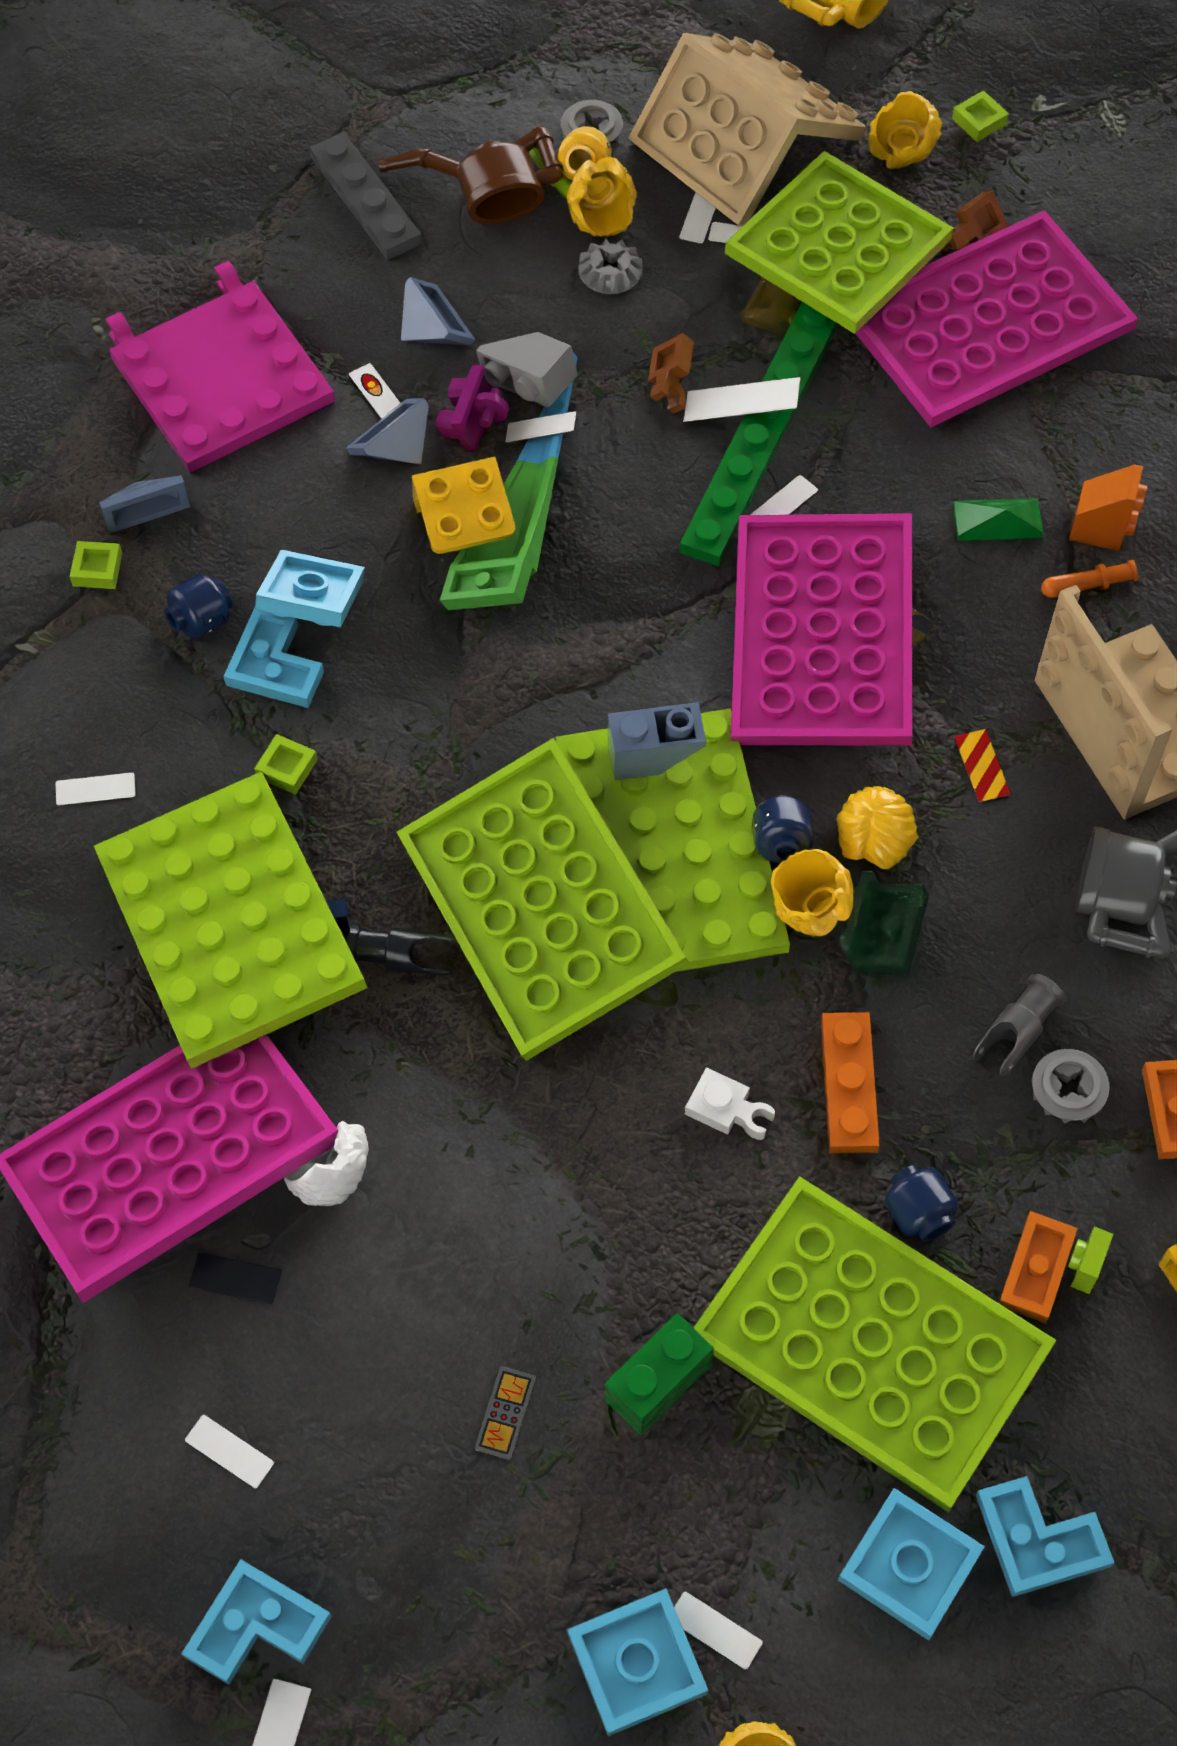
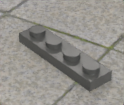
M345 132L310 147L311 159L387 261L422 245L419 230Z

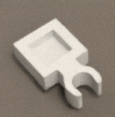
M706 1067L685 1107V1115L727 1135L733 1124L736 1123L742 1126L745 1132L752 1138L762 1140L765 1138L766 1129L755 1125L752 1120L757 1116H763L773 1122L775 1110L770 1105L762 1102L750 1103L746 1101L750 1087Z

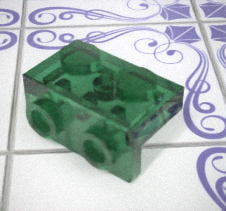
M862 871L858 887L853 889V909L848 925L843 928L840 936L841 951L857 973L910 974L930 895L924 885L880 884L873 871Z

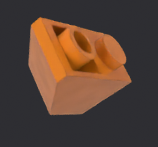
M1132 465L1084 481L1069 537L1070 541L1120 551L1124 536L1133 537L1139 511L1141 512L1147 486L1139 484L1143 466Z

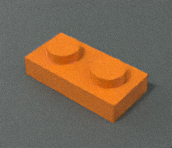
M1177 1060L1145 1062L1142 1074L1158 1158H1177Z
M1030 1211L999 1304L1012 1312L1046 1324L1078 1228Z

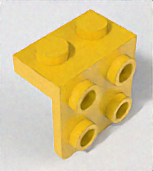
M495 457L412 475L413 501L417 513H422L433 552L437 554L448 553L508 539L515 534L514 519Z

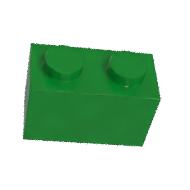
M676 1313L605 1382V1401L641 1436L712 1366L714 1347L680 1314Z

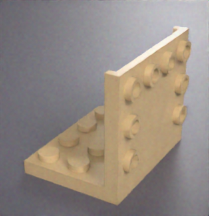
M683 33L628 139L737 225H744L750 220L797 134L854 141L861 140L867 127L856 119L858 113L844 103L838 102L836 104L828 98L830 92L820 84L813 81L808 83L800 77L802 71L795 65L787 61L780 62L774 58L773 54L775 51L767 44L758 40H754L753 44L739 37L729 40L717 33H714L712 37Z
M1074 585L1059 593L1042 656L1038 664L1035 682L1125 820L1177 798V660L1152 624L1104 643L1078 604L1081 591L1077 585Z

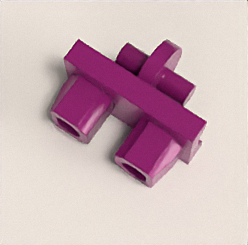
M472 365L467 378H452L448 387V398L453 407L456 408L455 410H440L435 421L442 437L459 439L465 451H476L484 429L489 428L492 422H503L509 412V405L502 398L503 392L499 388L490 385L485 379L484 373L486 370L483 365Z

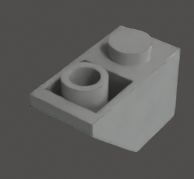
M540 332L484 344L476 350L479 364L484 366L486 370L484 376L490 385L502 387L518 394L526 401H534L548 408L578 376L571 345Z

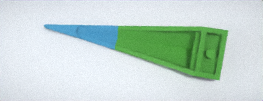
M573 352L575 364H577V359H578V358H577V356L575 355V353ZM573 381L549 408L544 406L539 418L567 413ZM563 433L529 438L517 462L504 483L515 523V534L508 539L465 548L459 552L450 565L440 598L441 603L447 610L523 603L529 578L537 573Z

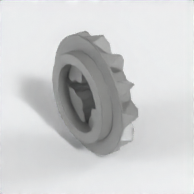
M580 101L570 106L562 115L561 129L563 138L574 129L585 126V121L591 124L592 127L598 128L609 140V143H618L619 135L623 132V119L620 112L614 106L604 101Z
M606 238L602 245L590 243L588 251L580 254L578 266L579 276L583 283L590 289L604 294H617L631 289L640 280L643 269L642 258H639L636 247H626L623 240H620L617 244H610ZM603 260H607L609 263L617 261V268L611 265L603 267Z
M1060 1049L1047 1054L1036 1065L1031 1079L1033 1100H1037L1044 1108L1045 1115L1052 1114L1061 1118L1064 1124L1077 1120H1082L1085 1123L1091 1116L1101 1112L1109 1096V1080L1104 1068L1095 1058L1079 1050ZM1080 1075L1081 1078L1077 1088V1092L1080 1095L1078 1096L1076 1093L1071 1092L1067 1097L1063 1096L1060 1098L1062 1084L1059 1080L1068 1083L1071 1079L1075 1080Z

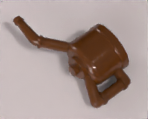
M543 126L536 127L515 142L490 141L481 144L461 162L434 153L429 148L416 149L377 160L381 173H389V170L420 165L422 168H431L458 178L466 201L468 215L473 221L481 224H501L526 216L543 202L545 196L543 186L560 181L564 171V167L558 161L553 146V137ZM535 147L538 149L544 164V169L538 171L535 170L531 156L528 153Z

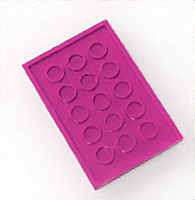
M1043 210L925 265L855 334L931 428L1135 330L1138 318L1047 212Z
M912 513L739 515L731 717L732 741H739L740 745L912 746Z
M267 1035L193 1069L189 1066L179 1045L0 1153V1171L82 1303H85L334 1147L338 1129Z

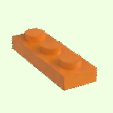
M870 1012L822 1013L821 1032L829 1154L878 1153L879 1132Z

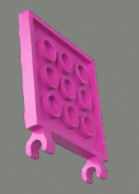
M229 261L214 267L216 274L220 278L217 281V285L224 295L136 337L133 335L128 322L121 312L106 318V322L112 330L109 332V335L116 345L109 349L113 362L189 473L335 402L333 389L254 280L242 285L236 270Z

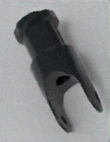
M352 923L347 945L356 962L365 961L384 964L387 970L431 976L451 975L452 972L427 969L416 964L413 958V950L419 941L425 939L457 942V940L441 934L392 928L390 932L363 929L360 923Z

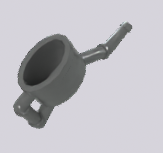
M1093 827L1083 862L1075 905V912L1090 915L1087 938L1091 942L1098 944V947L1108 946L1142 954L1145 958L1149 959L1150 957L1164 959L1170 955L1171 943L1162 905L1165 897L1173 899L1177 887V881L1170 879L1171 868L1165 867V858L1177 851V830L1159 841L1153 842L1111 832L1109 829ZM1110 918L1136 925L1147 924L1149 937L1109 928L1108 920Z

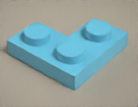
M254 608L223 677L226 686L309 708L324 674L323 664L287 654L298 628L297 618L278 617L270 612L255 610Z
M1027 1476L978 1490L976 1493L978 1505L1012 1597L1111 1568L1114 1564L1096 1513L1092 1512L1046 1526Z
M240 1559L181 1654L187 1660L229 1685L258 1637L304 1664L332 1616L327 1610Z

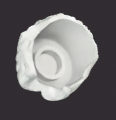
M341 1121L337 1125L338 1133L334 1147L284 1177L288 1189L292 1191L294 1196L299 1197L307 1205L332 1206L343 1203L350 1194L355 1192L357 1183L362 1179L369 1151L367 1136L362 1125L347 1124L345 1121Z

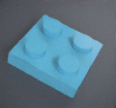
M281 550L256 594L255 610L270 612L278 617L308 620L321 626L341 627L364 582L365 567Z
M893 1488L841 1572L838 1581L929 1641L985 1546Z
M667 1589L567 1629L568 1636L608 1736L708 1694V1688Z

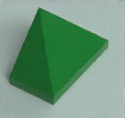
M1038 498L953 501L957 541L1042 538L1043 536Z

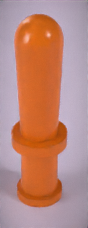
M1134 560L1111 567L1099 564L1096 565L1095 570L1049 577L1043 581L1041 591L1048 598H1057L1060 591L1077 585L1080 591L1099 587L1100 590L1109 589V584L1128 580L1131 582L1137 581L1138 570Z

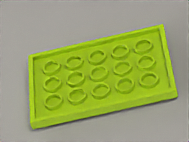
M731 708L701 713L706 746L660 775L614 780L608 746V728L556 737L558 746L688 959L689 964L676 972L789 953L790 949L785 923L776 916L775 899L771 886L772 870L770 862L757 852L754 844L752 818L756 806L740 742L731 740Z
M554 738L397 831L404 847L525 1061L689 964L688 959Z
M262 771L94 845L191 1069L367 989L361 971Z
M800 1176L694 1326V1329L714 1347L713 1356L948 1513L1057 1341Z

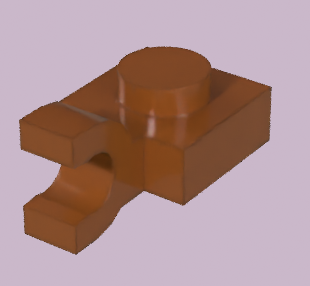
M992 190L980 193L955 212L960 224L953 227L952 239L939 252L944 253L952 247L954 251H957L968 243L977 242L1009 226Z
M684 333L653 348L648 381L654 385L651 389L650 397L654 401H658L667 396V410L672 414L685 409L686 395L679 381L689 374L694 341Z

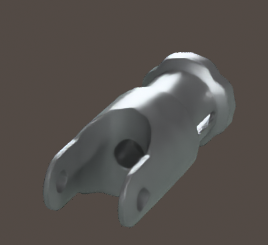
M1032 974L1028 978L1027 989L1016 1003H1010L1006 1006L975 1048L973 1053L974 1061L980 1060L995 1042L1001 1039H1008L1015 1042L1016 1045L1000 1068V1075L1004 1077L1011 1071L1043 1031L1042 1023L1054 1007H1061L1066 1001V995L1063 990L1046 976Z

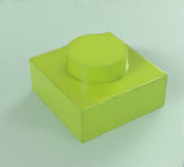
M983 90L955 106L952 120L978 142L1006 126L1009 113Z
M77 541L70 572L72 586L116 589L123 554L120 544Z
M276 734L254 768L255 774L262 771L267 783L296 795L317 762V754L313 749Z
M1094 1226L1087 1242L1080 1239L1077 1240L1067 1266L1076 1270L1070 1287L1090 1294L1100 1274L1113 1237L1112 1233Z

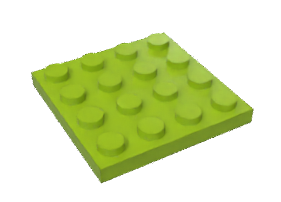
M823 151L726 241L725 254L855 334L952 239L954 228L826 151Z

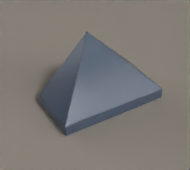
M409 277L405 282L401 341L471 346L475 338L436 284Z
M425 398L405 399L347 446L346 450L348 453L354 456L421 464L429 408Z
M181 475L134 482L99 502L109 534L190 507L184 480Z

